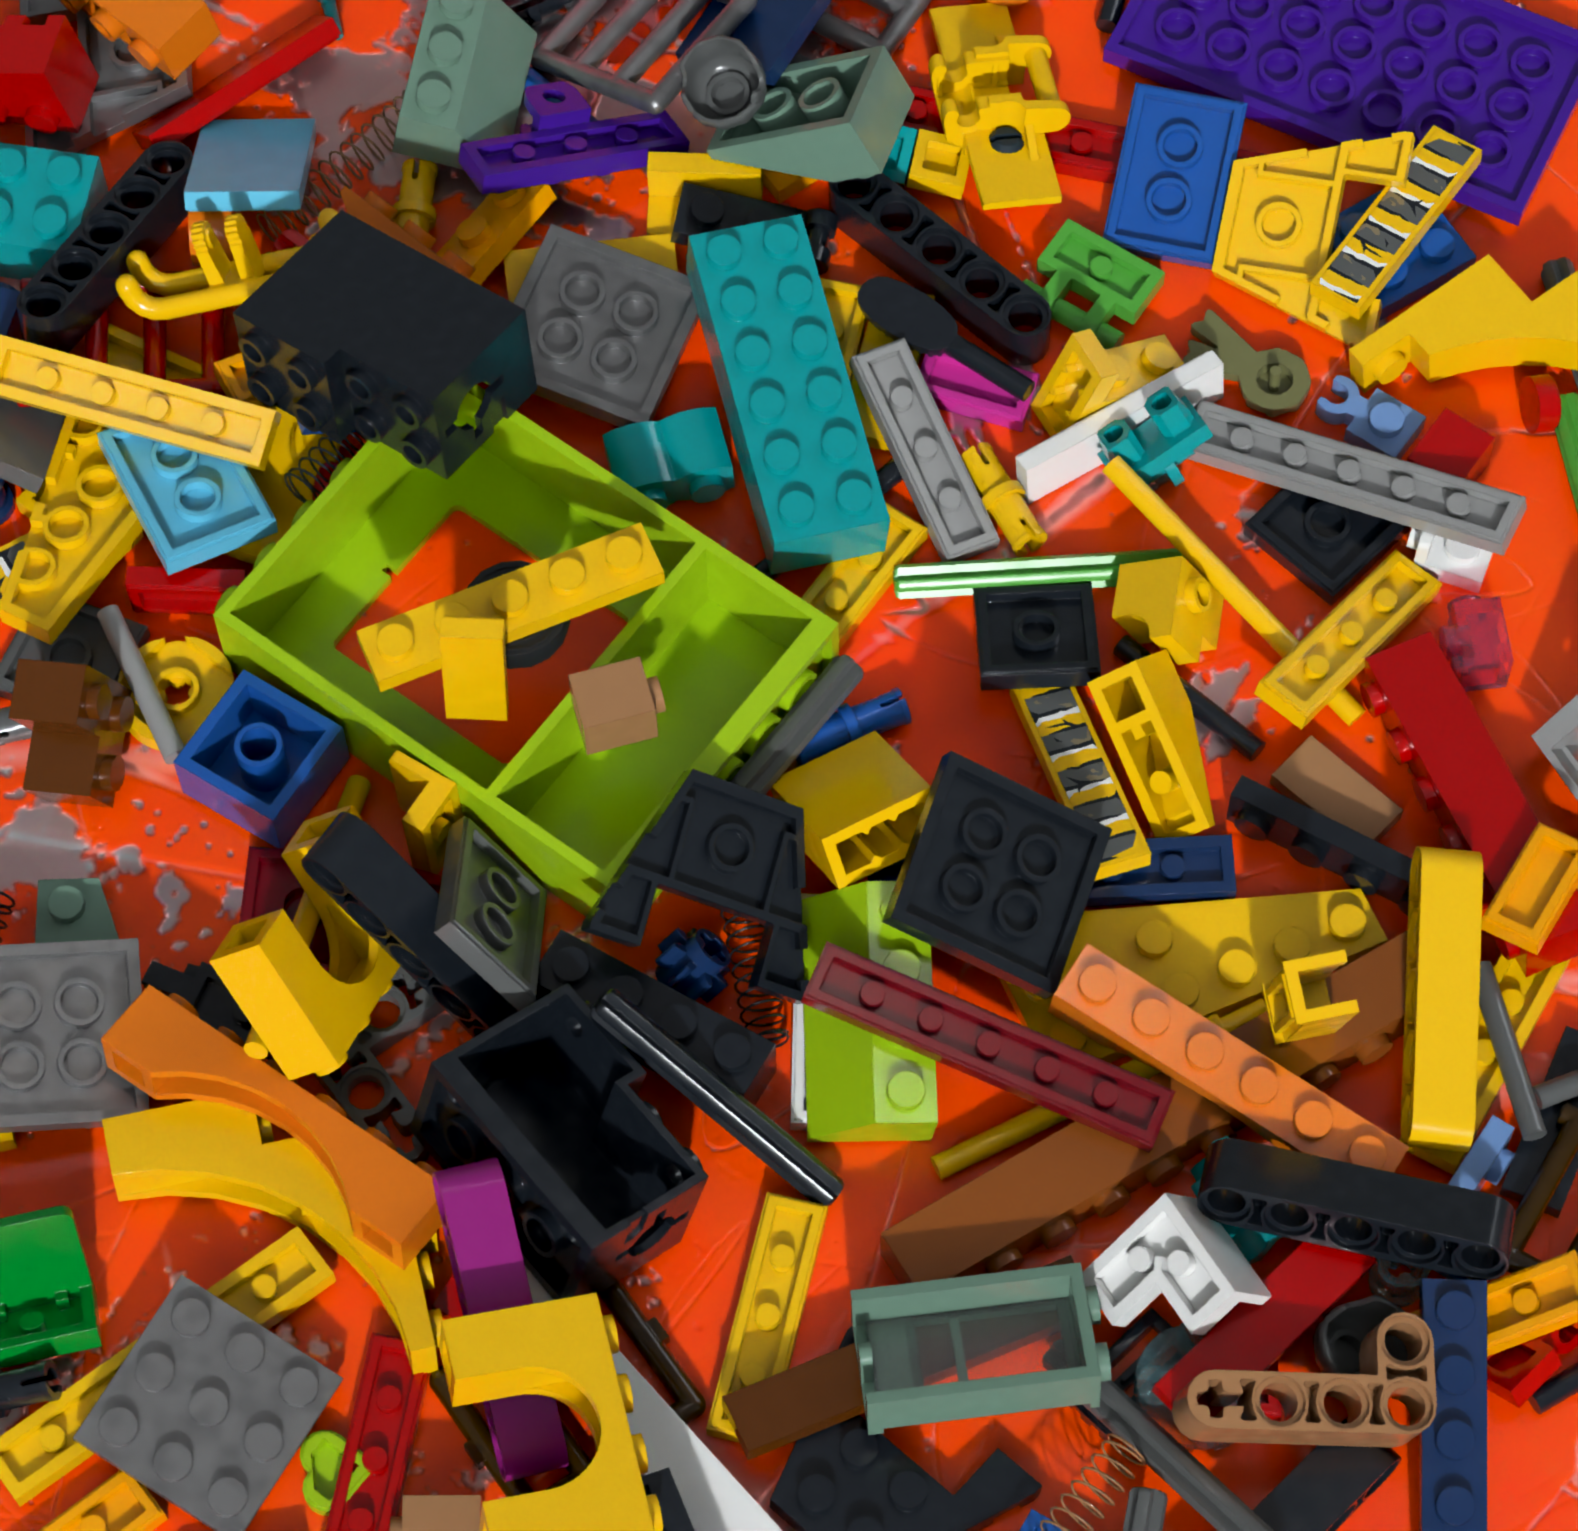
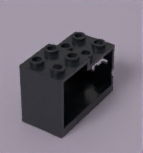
M343 210L335 215L233 312L239 339L238 346L242 352L248 378L247 385L250 392L259 402L266 406L275 405L296 417L299 423L312 432L320 431L340 443L356 428L367 440L374 443L382 442L401 453L413 466L420 469L427 468L445 479H448L494 433V426L503 417L508 419L537 390L525 309ZM480 382L489 385L485 389L482 404L474 415L476 429L474 430V427L467 423L463 426L453 424L457 420L460 405L471 388Z
M569 983L564 984L431 1062L410 1127L412 1134L443 1170L493 1157L498 1159L508 1191L524 1265L554 1300L596 1292L598 1295L681 1242L709 1177L703 1170L696 1154L689 1148L683 1147L663 1125L658 1111L650 1103L642 1101L638 1096L647 1074L638 1056L624 1044H621L618 1039L591 1017L590 1012L594 1005L587 1000H583Z

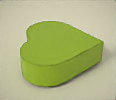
M319 1430L310 1434L301 1445L299 1456L303 1469L307 1473L302 1489L306 1504L313 1512L323 1516H329L347 1440L332 1430ZM358 1449L355 1461L358 1467L352 1473L347 1501L370 1475L363 1466V1452Z

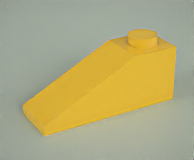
M1167 649L1137 659L1087 682L1155 838L1187 837L1214 826L1215 821L1191 702Z

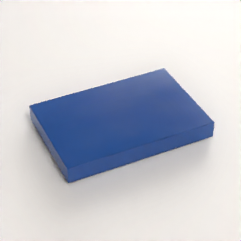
M1136 82L1103 238L1136 256L1212 270L1233 160H1237L1248 103Z

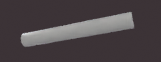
M108 605L99 610L97 618L165 763L174 764L173 761L185 746L119 606Z

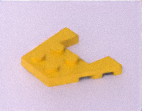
M1403 131L1391 133L1392 137L1369 141H1363L1362 138L1341 142L1340 146L1310 151L1303 148L1233 160L1211 270L1213 275L1350 347H1353L1378 330L1382 310L1381 299H1375L1358 320L1311 295L1310 282L1331 256L1346 181L1352 180L1406 188L1415 143L1414 133Z

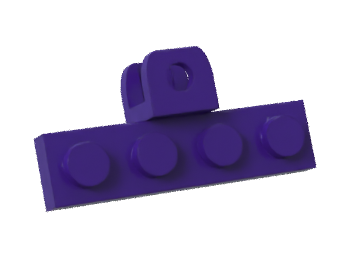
M558 81L526 87L524 104L533 117L532 124H522L519 134L461 143L458 162L483 195L504 193L512 189L542 184L552 185L561 181L589 176H606L613 172L647 167L648 152L688 153L690 141L666 110L656 115L642 113L590 122L592 108L581 93L571 84ZM547 98H555V99H558V100H560V101H562V102L553 103V102H549V101H547V100H545V99H547Z

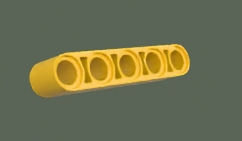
M1417 846L1411 861L1401 1099V1140L1409 1147L1468 1152L1474 1138L1483 898L1482 854L1478 851Z

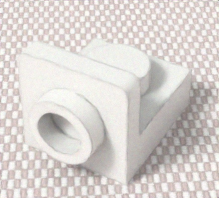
M1414 528L1411 529L1406 547L1416 550L1414 563L1438 581L1479 594L1493 552Z

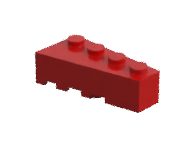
M7 15L3 25H0V125L7 122L26 125L36 131L47 134L55 133L57 130L78 134L98 82L99 74L66 15H48L45 25H30L31 20L26 15Z

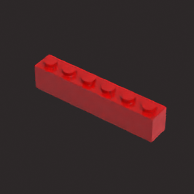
M1429 631L1366 657V682L1360 684V692L1370 715L1373 718L1381 715L1389 731H1386V739L1394 759L1399 765L1407 762L1415 778L1412 779V786L1420 806L1426 813L1434 810L1442 827H1439V836L1445 849L1478 851L1482 854V910L1489 907L1539 821L1435 637ZM1577 888L1538 955L1494 936L1503 956L1507 960L1515 958L1525 977L1578 956Z

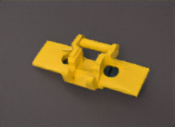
M981 3L929 9V18L939 50V54H934L930 57L928 64L933 94L946 141L962 147L964 156L968 155L982 209L991 210L1061 203L1062 194L1044 133L1055 132L1065 128L1071 120V114L1068 105L1060 100L1049 63L1052 52L1047 38L1041 35H1016L1007 6ZM1025 68L1028 69L1036 100H1024L1021 92L1010 93L1008 85L1023 84Z

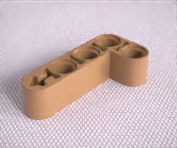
M1407 1312L1391 1314L1367 1333L1361 1342L1359 1352L1360 1374L1219 1369L1204 1371L1193 1378L1174 1399L1172 1408L1174 1423L1179 1431L1189 1439L1201 1442L1385 1448L1403 1446L1427 1429L1436 1416L1435 1358L1431 1330L1425 1321L1415 1314ZM1385 1335L1396 1336L1404 1343L1408 1353L1407 1361L1397 1360L1389 1354L1384 1342ZM1203 1394L1206 1395L1208 1405L1224 1407L1214 1417H1210L1208 1406L1198 1405L1197 1400ZM1260 1395H1271L1280 1401L1285 1413L1284 1421L1271 1420L1264 1414L1259 1402ZM1326 1396L1334 1397L1343 1403L1348 1414L1347 1423L1335 1422L1328 1416L1324 1408V1398ZM1239 1397L1237 1406H1229ZM1388 1399H1397L1406 1405L1411 1416L1410 1426L1399 1424L1393 1420L1387 1406Z

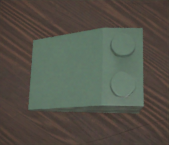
M884 45L789 64L775 86L766 84L767 91L764 103L753 118L745 124L727 130L716 128L706 151L711 159L828 182L870 178L882 173L915 95Z

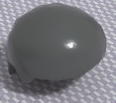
M720 34L699 40L682 57L679 64L682 74L681 98L687 110L703 125L727 130L745 124L753 118L764 103L767 86L763 65L740 39Z
M1371 1295L1359 1300L1342 1303L1324 1314L1323 1320L1317 1324L1313 1335L1315 1361L1321 1372L1360 1374V1345L1366 1334L1391 1314L1405 1311L1384 1297ZM1385 1335L1384 1342L1389 1354L1397 1360L1407 1361L1408 1353L1404 1343L1396 1336Z

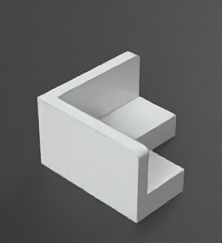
M1166 1192L1083 1271L1085 1287L1096 1285L1100 1309L1112 1326L1126 1327L1161 1293L1166 1297L1189 1332L1197 1335H1205L1239 1302L1263 1305L1272 1297L1270 1291L1222 1224L1210 1220L1202 1214L1197 1206V1198Z

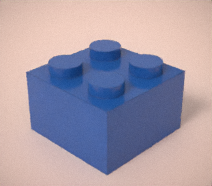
M243 669L173 763L183 793L272 846L284 848L348 762L350 754L344 729L341 725Z

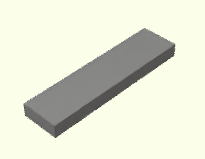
M905 338L852 356L849 366L925 527L928 528V534L941 561H963L997 548L1000 538Z

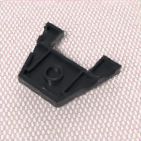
M695 769L684 771L583 920L581 930L628 947L640 946L656 888L762 924L764 931L748 988L794 1004H803L801 1000L809 983V980H804L803 949H808L807 926L802 924L801 888H806L803 808Z
M852 1326L847 1330L839 1349L854 1343ZM858 1415L796 1441L770 1498L769 1507L796 1531H979L992 1524L994 1518L1018 1505L1021 1508L1034 1501L1039 1496L1042 1485L997 1448L958 1492L951 1494L884 1435H868L866 1420Z

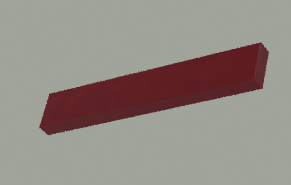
M828 941L824 946L801 1000V1003L1148 1153H1150L1155 1144L1176 1092Z

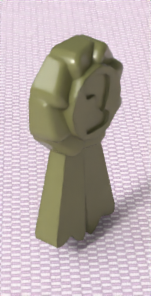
M1210 309L1205 312L1204 320L1191 324L1190 331L1192 335L1203 343L1195 340L1188 341L1187 355L1182 360L1184 364L1207 351L1213 350L1224 363V379L1238 382L1247 407L1265 413L1271 418L1288 412H1296L1300 408L1311 386L1309 371L1302 358L1280 348L1256 352Z

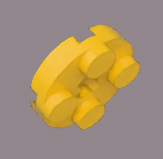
M184 636L185 641L175 640L166 643L165 638L153 640L140 647L139 651L184 746H186L235 681L232 668L225 655L217 647L203 639ZM121 669L118 683L131 690ZM185 684L191 686L188 691L189 699L175 705L167 703L168 697L164 691L167 687L171 685L176 689H180ZM132 693L134 720L129 732L142 744L159 750Z

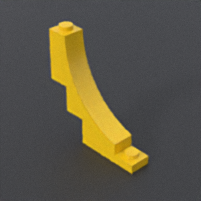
M1487 254L1349 349L1350 378L1365 393L1379 383L1387 384L1395 380L1403 373L1409 362L1418 369L1429 383L1456 374L1493 367L1524 365L1578 370V270L1531 301L1497 262Z

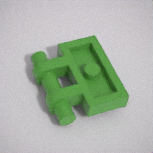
M1068 218L1037 259V272L1050 278L1044 288L1029 279H1025L1023 282L1048 302L1052 312L1051 320L1053 319L1074 332L1091 328L1103 348L1109 349L1120 346L1125 333L1107 323L1113 315H1116L1134 325L1164 285L1165 272ZM1070 290L1094 303L1088 312L1064 300Z

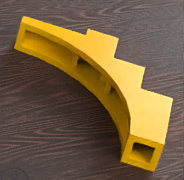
M193 1100L102 1119L111 1174L118 1201L162 1196L220 1199L264 1210L296 1226L298 1225L343 1256L377 1293L400 1333L413 1376L422 1372L432 1373L439 1370L436 1348H439L441 1321L443 1319L440 1308L428 1310L424 1290L435 1288L428 1254L439 1251L437 1232L406 1269H401L353 1236L347 1208L331 1176L313 1153L295 1138L274 1141L271 1122L254 1113L223 1103Z

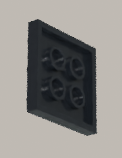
M950 751L942 756L882 922L1030 993L1047 999L1054 995L1059 985L1112 829Z

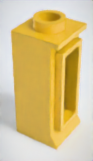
M1345 949L1283 961V969L1270 982L1261 983L1275 1045L1336 1033L1360 1012L1357 999L1331 1004L1325 979L1340 965L1348 962Z

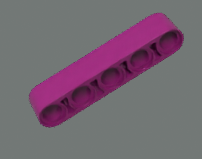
M493 1157L433 1172L432 1180L463 1316L533 1304L508 1191L498 1159ZM517 1395L483 1402L497 1464L505 1483L569 1466L568 1452L556 1399L542 1395Z

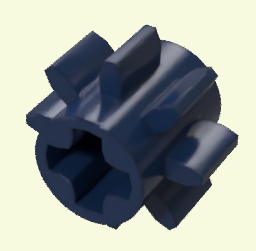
M678 927L657 945L662 952L655 959L658 964L655 974L659 982L695 1001L701 997L706 1003H709L728 986L724 976L731 971L730 967H728L731 961L730 953L724 942L710 930L692 928L686 934Z

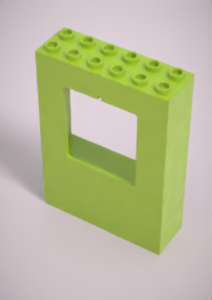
M477 384L471 388L464 397L458 411L457 420L453 424L463 426L467 423L473 426L474 430L476 429L474 415L482 404L485 389ZM515 411L508 419L503 417L494 426V433L448 479L427 468L420 469L413 466L401 453L382 442L374 443L367 440L365 445L352 459L349 457L345 458L337 465L330 477L329 485L316 500H308L298 509L292 520L291 528L277 543H269L262 549L255 560L253 570L239 586L233 585L222 594L213 614L223 653L231 665L232 672L239 676L242 670L245 669L341 725L344 729L349 753L392 783L394 782L389 759L395 750L406 754L455 782L463 816L469 817L542 887L584 916L588 915L682 773L695 769L730 782L835 657L839 656L838 622L518 411ZM455 511L466 513L536 561L641 522L664 570V584L604 606L624 619L627 624L589 668L592 669L640 656L646 678L658 677L665 701L666 711L656 714L658 737L587 755L570 692L509 763H501L395 689L391 688L380 692L373 675L339 652L335 647L392 582L391 576L385 572L389 569L398 575ZM656 888L653 903L663 890Z

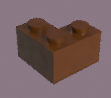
M18 658L8 718L32 730L23 790L45 801L113 808L115 792L120 790L125 776V765L121 755L125 733L131 729L134 720V703L131 698L132 690L86 664Z

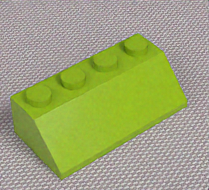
M865 881L840 890L836 889L801 899L802 924L807 926L808 949H803L804 980L810 981L824 946L828 941L933 987L931 945L882 922L896 881ZM803 1004L807 1142L931 1141L938 1124L936 1061Z

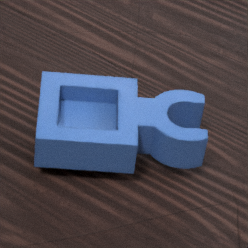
M1336 375L1333 379L1331 391L1337 396L1342 397L1345 402L1334 404L1322 396L1317 400L1315 413L1322 421L1332 425H1348L1343 441L1398 459L1403 457L1424 429L1426 416L1379 388H1376L1369 399L1364 398L1360 395L1355 382L1342 375Z

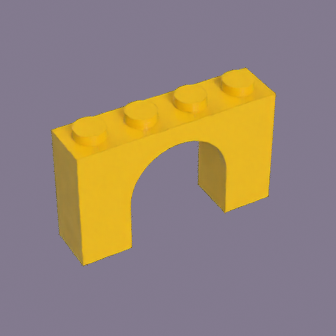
M353 804L305 820L281 854L321 917L329 944V972L317 961L284 909L233 925L209 960L289 1081L315 1073L317 1076H325L334 1072L345 1063L348 1058L347 1051L358 1033L370 1023L371 1012L379 999L393 986L392 978L400 967L307 874L301 863L303 857L339 813L348 812L362 819Z
M597 1292L441 1321L439 1349L452 1407L517 1395H542L568 1405L582 1417L588 1425L596 1445L597 1452L593 1460L572 1481L548 1490L482 1502L480 1531H663L662 1513L656 1494L646 1495L641 1474L648 1472V1458L644 1439L641 1433L631 1435L626 1415L633 1412V1396L630 1381L626 1373L616 1374L612 1354L619 1352L615 1320L612 1314L602 1316Z

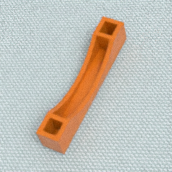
M1088 943L1052 997L1048 1008L1049 1013L1098 1044L1125 1054L1182 1083L1242 1121L1275 1147L1393 1173L1410 1148Z
M149 984L102 1036L101 1042L107 1067L153 1099H192L223 1103L254 1113L287 1131L313 1153L333 1179L347 1208L353 1236L401 1269H406L442 1226L432 1180V1173L437 1171L434 1167L423 1161H418L415 1165L397 1152L395 1144L384 1133L373 1127H368L364 1130L350 1121L344 1109L331 1097L323 1093H318L314 1096L297 1085L296 1079L289 1081L275 1060L269 1059L265 1063L261 1059H254L248 1056L243 1049L245 1042L235 1032L224 1026H220L217 1030L199 1018L197 1010L182 996L176 993L166 996Z

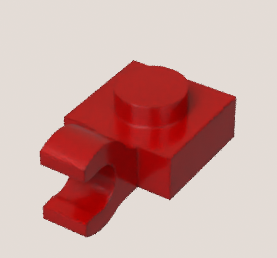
M1569 1325L1488 1356L1487 1390L1520 1408L1562 1365L1557 1354L1569 1353L1578 1345V1329Z

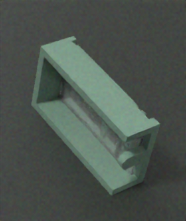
M1081 1262L850 1290L851 1323L868 1435L884 1434V1429L1082 1404H1090V1408L1100 1407L1101 1382L1111 1381V1363L1107 1342L1095 1343L1092 1326L1101 1324V1310L1096 1285L1085 1287Z

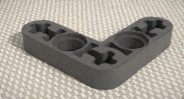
M401 966L392 978L393 986L378 1001L394 1003L400 1009L398 1020L387 1028H376L368 1024L365 1029L358 1033L347 1051L348 1058L346 1062L351 1069L344 1075H342L340 1067L325 1076H317L313 1073L329 1096L344 1109L350 1121L364 1130L368 1127H374L384 1133L390 1140L389 1131L383 1122L391 1115L393 1124L404 1137L411 1136L410 1127L416 1110L376 1057L445 1010ZM406 986L409 996L414 993L416 1008L410 1009L407 998L399 989L400 987ZM374 1082L384 1089V1096L376 1107L362 1110L350 1103L349 1096L351 1091L360 1083ZM415 1136L412 1137L414 1146L412 1151L405 1153L401 1148L397 1147V1152L415 1165L418 1161L427 1162L430 1155Z

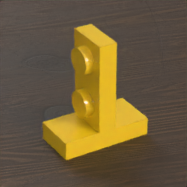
M1091 328L1071 334L1030 406L1051 437L1178 368L1184 362L1165 334L1104 349Z

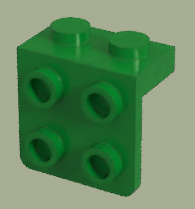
M55 1206L0 1218V1368L101 1347L97 1293L73 1211L66 1206Z

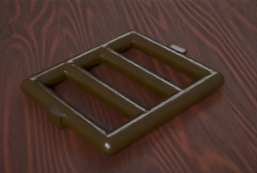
M620 1281L599 1293L598 1295L675 1401L670 1407L686 1425L701 1416L706 1409V1401L666 1346L670 1342L669 1335L656 1317L648 1321ZM443 1365L438 1368L439 1370L432 1372L429 1377V1385L468 1442L463 1444L465 1451L478 1470L486 1467L506 1497L534 1492L525 1478L506 1483L503 1481L488 1424L474 1404L452 1407ZM561 1416L560 1420L569 1459V1466L565 1467L569 1474L545 1490L556 1488L572 1481L593 1460V1458H589Z

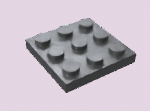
M554 224L550 225L513 302L526 311L537 390L533 394L618 427L653 420L699 320L688 275Z
M138 938L0 945V1133L103 1127L102 1119L149 1110L148 1094L107 1067L101 1042L102 1036L142 993Z
M181 1274L74 1435L73 1440L212 1530L246 1531L342 1383L343 1378Z

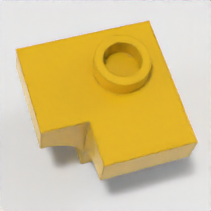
M1183 556L1120 564L1112 618L1138 643L1154 642L1161 650L1167 649L1171 659L1177 665L1199 662L1201 651L1217 649L1224 597Z

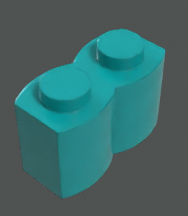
M716 407L690 409L670 415L660 421L628 424L602 435L610 473L665 509L668 505L678 500H693L697 503L711 502L720 498L725 491L735 487L733 466Z

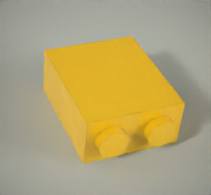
M873 731L783 774L772 786L771 792L774 798L803 808L805 853L840 890L906 857L931 786L876 731Z

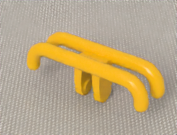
M325 208L318 214L320 230L338 214L336 210ZM241 213L226 216L224 222L225 236L230 244L234 258L233 261H230L216 234H214L211 223L205 220L199 221L191 225L190 237L201 265L200 268L177 273H164L152 265L145 252L133 250L126 257V265L131 274L120 275L116 279L115 287L126 307L139 316L151 320H171L237 306L246 301L304 245L260 254L244 216ZM140 285L143 286L144 288H146V289H147L148 291H150V292H153V293H156V294H159V295H162V296H167V297H153V296H150V295H148L146 292H144V291L142 290V288L140 287Z

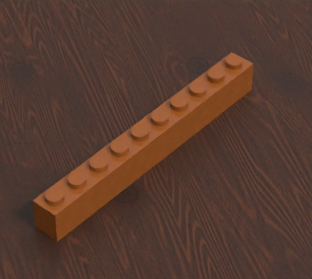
M1407 931L1335 971L1325 979L1331 1004L1357 999L1360 1011L1336 1033L1275 1045L1267 1011L1229 1033L1320 1091L1327 1090L1340 1079L1342 1075L1340 1071L1357 1061H1360L1362 1065H1368L1377 1061L1393 1047L1392 1041L1404 1035ZM1160 1072L1148 1080L1176 1092L1150 1153L1074 1121L881 1232L880 1254L899 1284L1016 1270L1024 1262L1023 1255L1044 1244L1046 1249L1062 1244L1078 1230L1076 1225L1096 1213L1100 1218L1112 1215L1130 1201V1193L1149 1182L1153 1187L1167 1183L1183 1170V1162L1202 1151L1206 1156L1210 1144L1215 1140L1226 1136L1236 1139L1237 1134L1235 1132L1247 1125L1212 1101Z

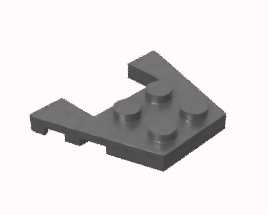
M19 0L20 15H26L31 20L30 25H45L48 15H66L69 22L77 21L78 39L99 74L98 82L78 134L58 130L55 133L47 134L25 125V146L77 153L193 97L192 64L174 80L157 66L152 71L143 67L129 52L128 44L120 38L115 42L106 39L91 23V16L80 9L74 14L59 0Z

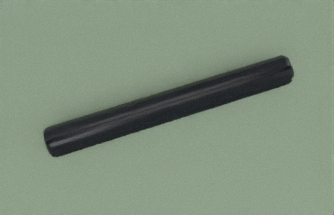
M610 989L599 997L590 1012L591 1017L811 1202L829 1206L837 1199L844 1187V1182L835 1172L617 989Z

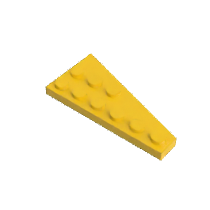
M109 324L108 364L143 374V338ZM166 349V379L201 378V364ZM67 416L65 417L45 476L46 486L40 503L35 502L29 519L31 528L24 548L17 553L0 601L1 622L49 645L54 643L143 531L142 525L98 443L97 433L109 428Z
M1361 888L1084 911L1059 985L1088 943L1206 1018L1212 1014L1223 1017L1260 998L1264 1000L1261 983L1272 981L1283 969V961L1345 949L1348 962L1340 965L1337 968L1339 969L1386 943L1388 939ZM999 978L1021 1025L1109 1063L1127 1056L1098 1044L1049 1013L1048 1008L1053 996L1043 999Z

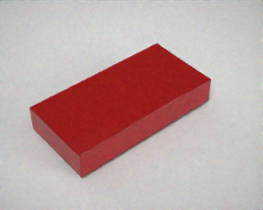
M127 566L125 586L132 609L136 613L213 615L222 594L233 585L239 586L247 577L246 570L187 568L168 576L164 567Z

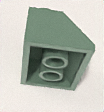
M428 0L398 117L392 152L463 169L458 162L461 143L513 135L538 33L502 0Z

